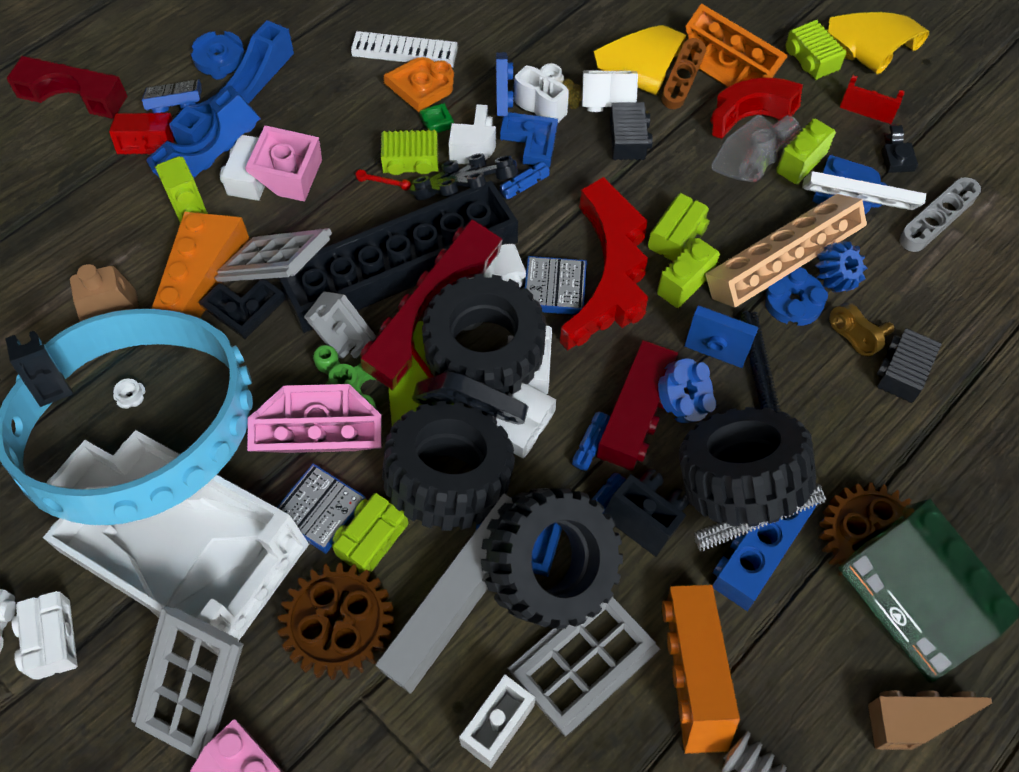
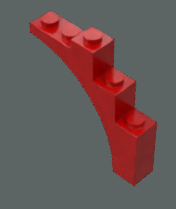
M604 177L581 190L579 208L591 222L600 240L604 256V272L592 298L578 314L561 326L560 343L567 351L575 345H583L598 330H606L613 324L614 320L623 328L631 322L633 324L637 323L646 313L648 296L637 286V283L646 274L648 257L637 246L645 238L648 221Z

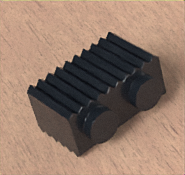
M644 102L611 103L610 130L612 153L615 161L618 159H625L626 161L628 159L644 160L646 159L647 149H652V132L647 131V128L650 127V112H645Z
M905 328L901 336L894 335L887 348V352L892 353L890 359L884 358L876 375L881 376L877 387L885 392H890L891 395H896V397H901L903 400L913 403L924 388L942 343L908 328Z

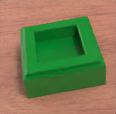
M445 103L419 110L420 118L426 130L432 131L434 129L437 133L450 130L452 123H454Z

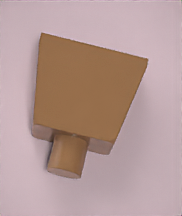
M86 264L78 269L76 275L70 277L73 301L80 322L114 311L139 309L135 288L114 266L96 269L94 265Z

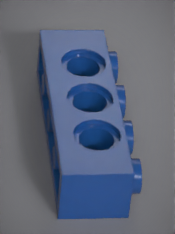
M815 504L813 508L811 506L810 509L806 507L805 511L802 509V512L798 511V514L795 512L794 515L783 518V520L779 519L775 523H767V526L764 523V527L760 525V529L756 526V530L752 529V532L749 530L747 534L744 532V535H742L741 533L740 537L737 535L730 546L735 550L731 558L727 559L723 556L712 572L717 576L713 588L748 611L816 507ZM758 535L767 536L772 544L763 543L758 538ZM740 560L751 562L755 570H746L742 567Z

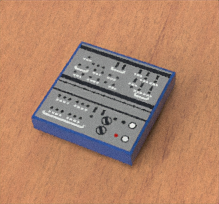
M200 79L146 88L142 98L144 109H152L153 113L168 111L169 106L180 105V108H184L188 105H196V102H199L202 92Z
M528 256L525 288L533 294V300L539 301L542 312L576 315L584 307L587 260Z
M312 464L277 508L291 516L308 543L327 554L334 543L333 537L336 531L342 525L348 526L355 517L354 511L357 505L366 497L320 467Z

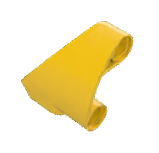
M865 12L830 17L828 33L836 39L837 43L843 47V50L846 49L845 58L848 60L857 58L859 62L871 71L880 74L890 64L895 50L903 44L912 51L917 50L926 41L929 30L908 16L886 12Z
M665 25L650 27L629 34L594 51L597 67L604 71H637V88L656 96L662 86L666 71L673 57L678 56L684 44L686 34Z

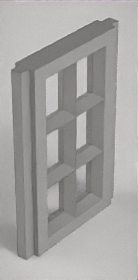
M329 228L253 237L217 271L218 275L215 276L217 282L295 276L330 240L329 236L332 232Z
M613 597L608 604L603 602L600 604L602 610L594 618L585 616L586 622L576 627L568 625L566 629L553 628L508 668L513 678L522 688L535 697L537 706L565 737L660 651V648L655 644L656 642ZM606 609L619 624L598 642L585 627ZM624 629L637 644L616 662L603 647ZM580 633L592 648L570 666L558 651ZM598 653L611 668L589 687L576 671ZM553 657L565 672L543 691L531 675ZM571 678L583 693L561 712L549 696L567 679Z
M168 606L163 607L131 721L136 723L135 726L198 759L203 748L217 735L244 644L238 642V638L175 607L173 609ZM178 629L196 637L189 660L172 652ZM202 641L220 649L213 673L195 664ZM169 662L186 670L180 693L163 685ZM192 674L210 682L204 705L186 697ZM159 695L177 703L171 724L154 716ZM183 707L201 715L194 737L177 728Z

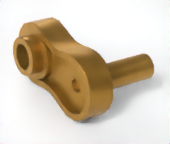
M843 303L835 307L830 313V323L833 329L848 339L854 349L864 356H872L883 349L885 337L894 332V325L892 323L886 322L877 327L869 322L860 310L851 303Z

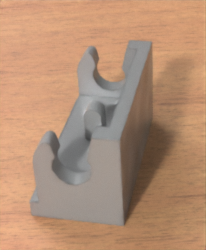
M323 292L304 316L326 345L336 349L340 359H343L353 347L355 348L352 350L351 355L353 358H357L364 346L370 340L373 341L376 338V335L344 294Z

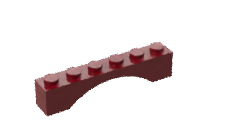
M473 219L466 228L461 226L455 233L452 240L454 243L448 250L444 248L438 254L434 268L430 272L426 270L417 282L418 288L412 295L406 294L398 306L399 311L394 318L388 317L379 330L381 334L374 342L370 340L364 346L360 354L362 357V370L391 390H394L412 367L411 347L413 335L418 321L431 299L436 294L439 295L441 289L447 284H456L457 279L465 276L466 278H471L475 274H484L500 253L503 239Z

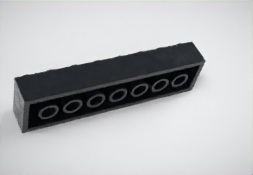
M490 180L480 188L468 189L322 248L295 276L278 278V281L303 333L313 328L304 316L323 292L344 294L354 308L360 310L417 286L421 275L426 270L430 272L436 265L435 260L441 250L444 248L448 250L454 243L452 240L457 230L461 226L466 228L472 219L502 238V245L518 243V220Z

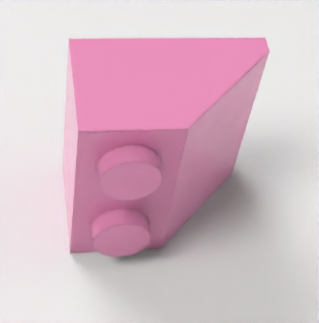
M265 125L245 167L246 171L277 196L305 202L322 162L319 137Z
M234 719L203 748L190 772L283 771L249 732Z

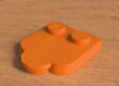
M418 57L385 74L384 84L419 112V110L427 108L452 93L454 71L452 66L446 61L434 62L426 57Z

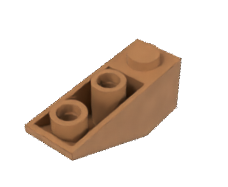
M901 691L881 692L878 698L868 704L875 749L912 750L992 704V700L989 697H976V693L971 691L956 692L952 694V697H940L937 691L918 692L916 697H903Z

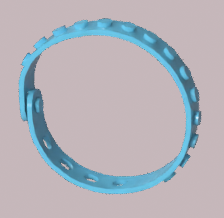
M130 309L114 311L83 320L63 330L45 344L46 349L65 379L85 363L114 350L152 344L189 347L216 357L230 369L228 392L218 415L207 430L186 451L167 465L142 478L99 489L61 488L36 481L25 475L23 456L30 432L37 420L52 403L40 407L20 376L17 375L16 384L12 387L0 408V461L23 493L39 509L64 520L87 525H116L160 514L185 501L209 483L231 459L246 433L248 417L253 406L252 394L248 389V385L252 384V380L247 366H239L245 361L237 346L231 347L226 335L208 322L181 312L160 309ZM12 419L15 422V434H13L11 428Z

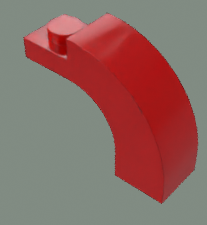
M754 78L727 87L718 95L717 108L711 117V123L713 124L712 136L722 139L739 120L752 115H767L788 122L800 107L803 84L780 78Z

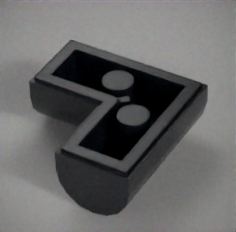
M260 279L242 298L219 282L198 303L205 311L243 339H246L286 300V295L266 279Z

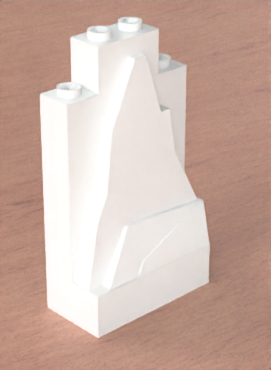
M136 430L122 443L119 450L113 456L84 440L71 453L58 471L48 479L46 484L68 489H99L116 486L142 478L167 465L180 454ZM218 475L185 501L149 518L116 525H87L59 518L43 537L57 551L141 603L157 617H160L163 607L168 606L172 609L175 607L239 640L309 545L289 514ZM178 629V631L195 641L196 637ZM202 641L201 646L218 656L220 649Z

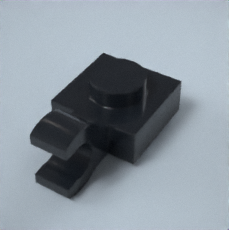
M901 124L890 125L891 134H885L886 144L881 150L887 173L914 172L918 162L912 143H903L904 130Z

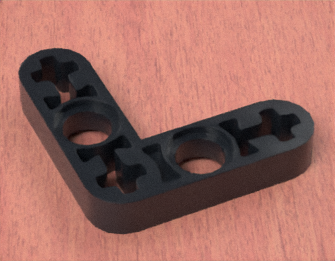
M446 372L417 382L412 395V400L420 405L428 403L429 406H433L436 402L446 401V404L462 402L471 407L479 408L483 412L505 422L518 425L525 423L529 409L528 405L515 398L454 372Z

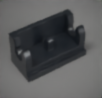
M30 331L29 336L31 340L25 345H21L15 335L5 338L10 363L40 407L73 395L71 387L45 345H42L41 339L35 331Z

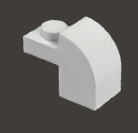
M477 104L474 125L452 123L449 139L450 161L457 160L458 164H469L468 158L474 154L483 153L485 159L493 154L496 147V126H492L493 118L488 117V105Z

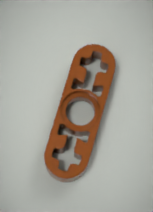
M691 38L686 40L678 55L661 96L662 103L669 109L680 108L686 100L706 53V46L700 39ZM694 49L696 50V53L691 62L687 59L690 54V51ZM686 69L690 72L691 76L686 79L678 76L677 70ZM675 86H678L680 90L676 99L671 98Z

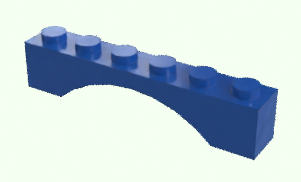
M267 20L251 36L243 60L228 83L210 99L196 105L185 106L169 123L178 145L198 142L209 132L213 121L212 109L209 103L230 84L248 104L294 54L289 29Z

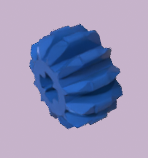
M850 241L835 242L824 247V251L817 254L820 260L815 265L820 269V274L817 278L824 279L823 287L831 288L832 292L839 293L853 290L859 286L861 281L865 280L863 272L868 267L863 265V259L866 256L859 254L860 246H852Z

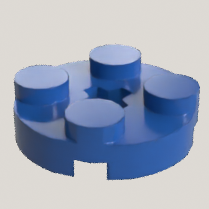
M215 31L205 33L197 38L192 45L193 52L191 56L195 67L200 72L211 75L213 79H223L226 74L238 69L245 55L241 39L228 31H224L225 35H216Z
M799 267L767 287L765 305L769 313L778 321L786 324L788 321L798 322L797 326H804L819 318L827 301L828 292L818 279L808 274L804 268ZM791 294H797L801 297V301L798 299L791 300L789 297Z
M681 359L667 364L664 368L667 369L665 376L660 377L658 383L660 401L667 413L672 412L678 417L675 420L680 423H691L702 420L709 412L715 410L716 399L713 396V386L709 377L710 370L704 362L697 363L692 359ZM685 387L688 388L689 394H685V392H684V388H685Z

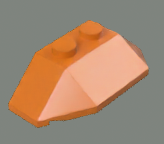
M702 3L686 25L688 39H700L706 46V53L699 70L726 87L748 79L773 78L788 57L787 54ZM694 49L690 51L692 60L696 53V50Z

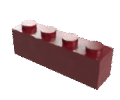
M644 340L642 341L599 443L597 458L631 471L634 470L637 460L640 462L644 461L650 445L645 443L648 434L654 435L660 420V417L655 416L658 407L664 409L659 397V379L665 376L667 369L664 368L667 364L676 361L678 352Z

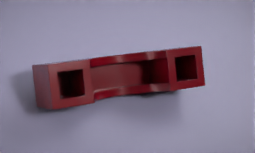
M21 56L6 78L17 98L42 103L56 94L76 93L81 95L89 114L114 119L115 114L119 112L128 97L118 76Z

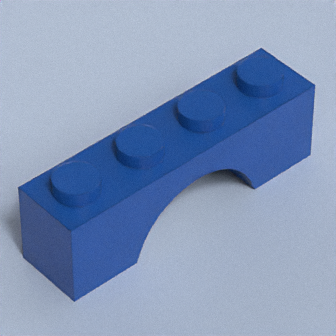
M230 84L209 103L212 109L213 121L209 132L201 140L188 145H178L166 141L146 161L151 170L159 177L155 168L157 164L178 156L184 157L194 178L202 170L210 168L221 153L230 150L239 137L244 133L250 132L256 126V122L260 120V117Z

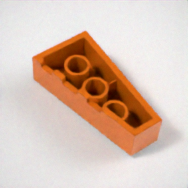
M184 212L151 309L181 312L197 318L202 316L205 310L198 302L219 283L215 279V276L218 275L217 271L250 239L242 217Z
M671 586L668 600L662 602V614L664 622H669L670 632L667 634L669 654H673V682L675 688H677L684 754L728 752L740 717L713 586Z

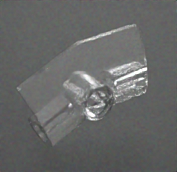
M762 115L755 116L725 140L711 164L712 170L737 180L749 182L760 180L768 165L773 164L777 160V152L787 146L790 141H793L796 135H799L801 131L800 124L792 116H784L775 124H771Z

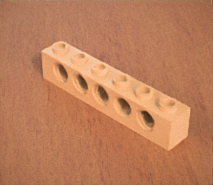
M835 194L707 272L705 275L712 299L736 308L817 257V254L824 251V247L835 242L839 243L867 225L863 200Z

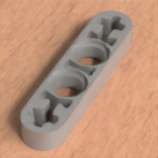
M968 177L958 179L907 224L899 240L903 248L912 252L924 249L974 203L981 192L980 184ZM968 191L962 198L959 196L960 192ZM942 203H950L956 210H948ZM925 218H933L939 225H930L926 222ZM918 231L922 233L920 238H912L918 233Z

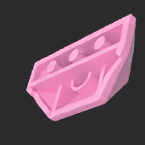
M350 384L283 386L248 417L247 451L303 453L359 451L382 448V415Z

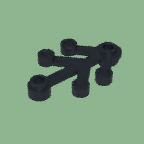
M483 153L470 156L468 158L469 165L462 169L459 168L457 160L447 161L441 165L442 172L431 178L423 176L415 179L409 190L416 200H425L433 197L436 193L443 196L452 195L458 191L457 186H465L470 189L480 188L486 184L485 175L495 173L496 178L499 180L517 175L516 161L507 155L497 158L495 160L496 165L484 167L487 163Z

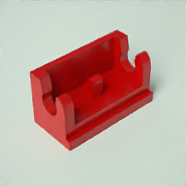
M852 75L839 108L891 124L902 102L905 91L899 90L895 99L879 94L874 90L870 91L854 86L858 76Z
M116 113L109 130L116 153L153 154L166 141L174 143L175 138L172 131H170L169 125L172 121L171 113Z

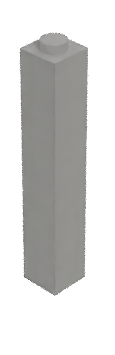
M503 494L376 664V667L383 674L410 694L488 589L485 579L489 577V573L482 571L481 559H486L487 550L481 549L483 538L489 539L491 531L487 529L490 520L499 519L498 509L504 503H513L512 498Z

